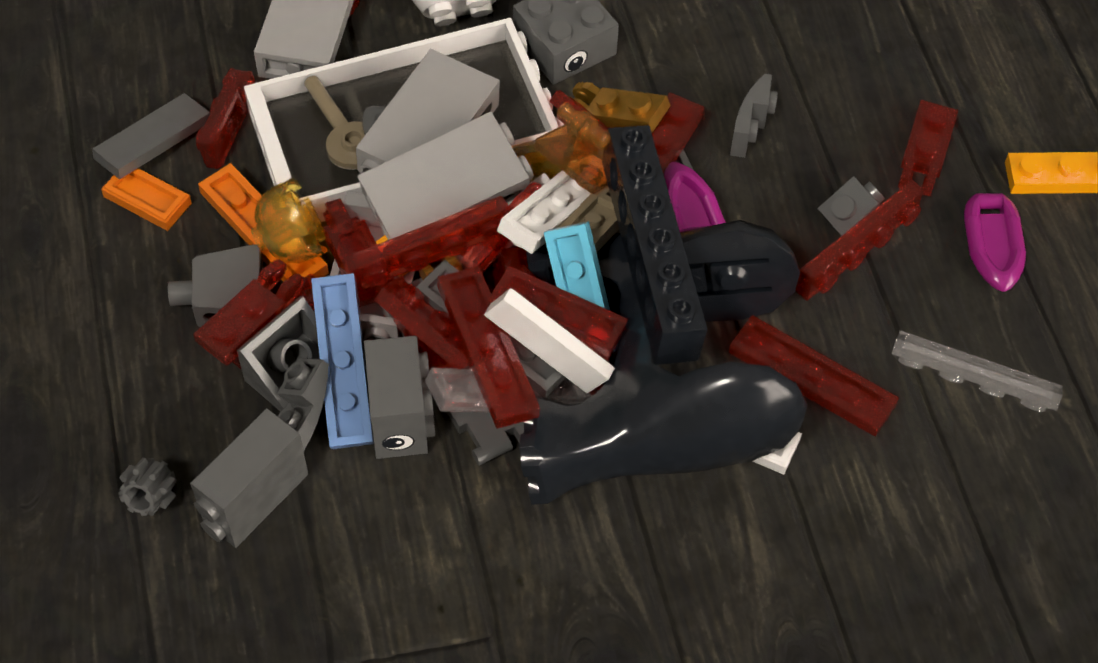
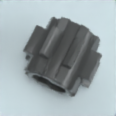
M142 458L136 466L129 465L119 477L124 482L119 491V498L121 502H125L129 507L127 510L132 513L134 511L141 513V516H147L148 514L153 516L159 507L167 508L176 496L171 490L177 481L174 471L171 472L168 469L167 463L164 461L160 463L155 461L154 458Z

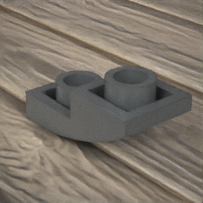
M764 74L759 78L744 98L735 123L730 156L745 158L748 142L756 143L758 128L764 129L767 114L775 113L777 91L770 90L772 75Z
M297 358L296 362L287 369L284 382L277 392L280 397L288 402V405L278 414V417L300 433L303 451L315 430L326 394L329 364L323 359Z

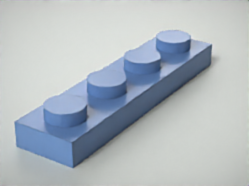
M354 273L312 278L320 359L329 364L327 388L324 398L329 447L331 449L374 444L356 277Z

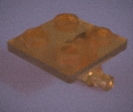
M568 102L563 103L557 111V116L564 119L567 123L536 138L533 147L543 154L548 161L555 164L574 179L580 187L594 194L608 186L602 158L604 148L610 142L611 137L607 134V131L598 125V120L585 110L580 112L575 110Z

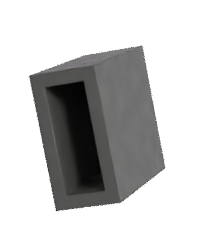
M266 408L190 483L196 499L194 506L203 519L200 523L201 527L211 538L217 542L225 539L233 547L237 548L308 475L300 433Z

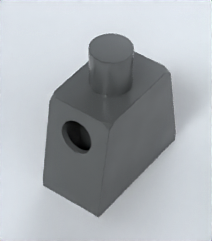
M253 244L196 256L192 260V280L168 282L170 306L192 305L196 324L200 328L258 333L265 327L264 263L260 245Z

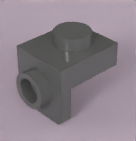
M854 176L818 207V210L845 240L850 238L874 215L878 214L883 219L888 214L880 205L885 200L884 196L870 181L863 186Z

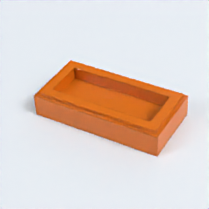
M139 168L120 180L113 175L101 189L104 198L166 231H169L192 204L189 194Z

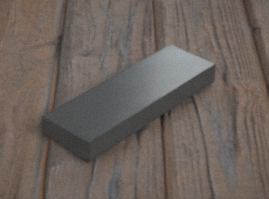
M183 93L92 149L93 158L120 180L211 123L210 112Z

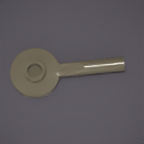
M317 76L308 77L304 82L305 87L334 128L326 140L329 159L341 168L357 169L356 147L365 136L362 122H348Z

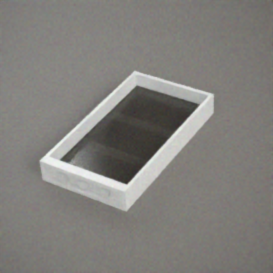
M511 17L244 86L248 111L284 218L293 229L345 216L344 201L347 191L362 193L357 177L361 173L357 169L341 168L335 165L328 157L326 140L334 128L304 85L305 80L310 76H317L348 122H362L363 113L367 107L373 105L388 106L431 48L500 80L499 105L493 112V115L498 124L505 122L511 131L515 142L511 147L517 157L524 155L529 165L561 157V140L566 139L564 123L560 116H554L551 94L547 87H541L537 62L535 59L529 60L524 33L522 31L517 32Z

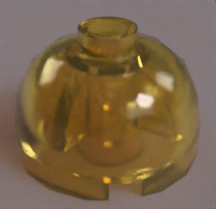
M294 178L273 186L257 201L254 212L256 226L251 228V233L261 251L268 249L275 258L285 263L298 264L328 252V247L320 245V242L327 239L322 223L309 197L301 200L295 192L302 187Z

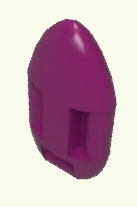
M678 162L669 163L664 171V178L679 230L726 223L715 194L708 184L691 168Z
M976 193L969 198L964 211L969 256L977 271L987 283L1001 292H1006L1013 288L1020 279L1025 266L1026 248L1021 218L1015 204L1002 193ZM980 209H999L1000 214H980Z

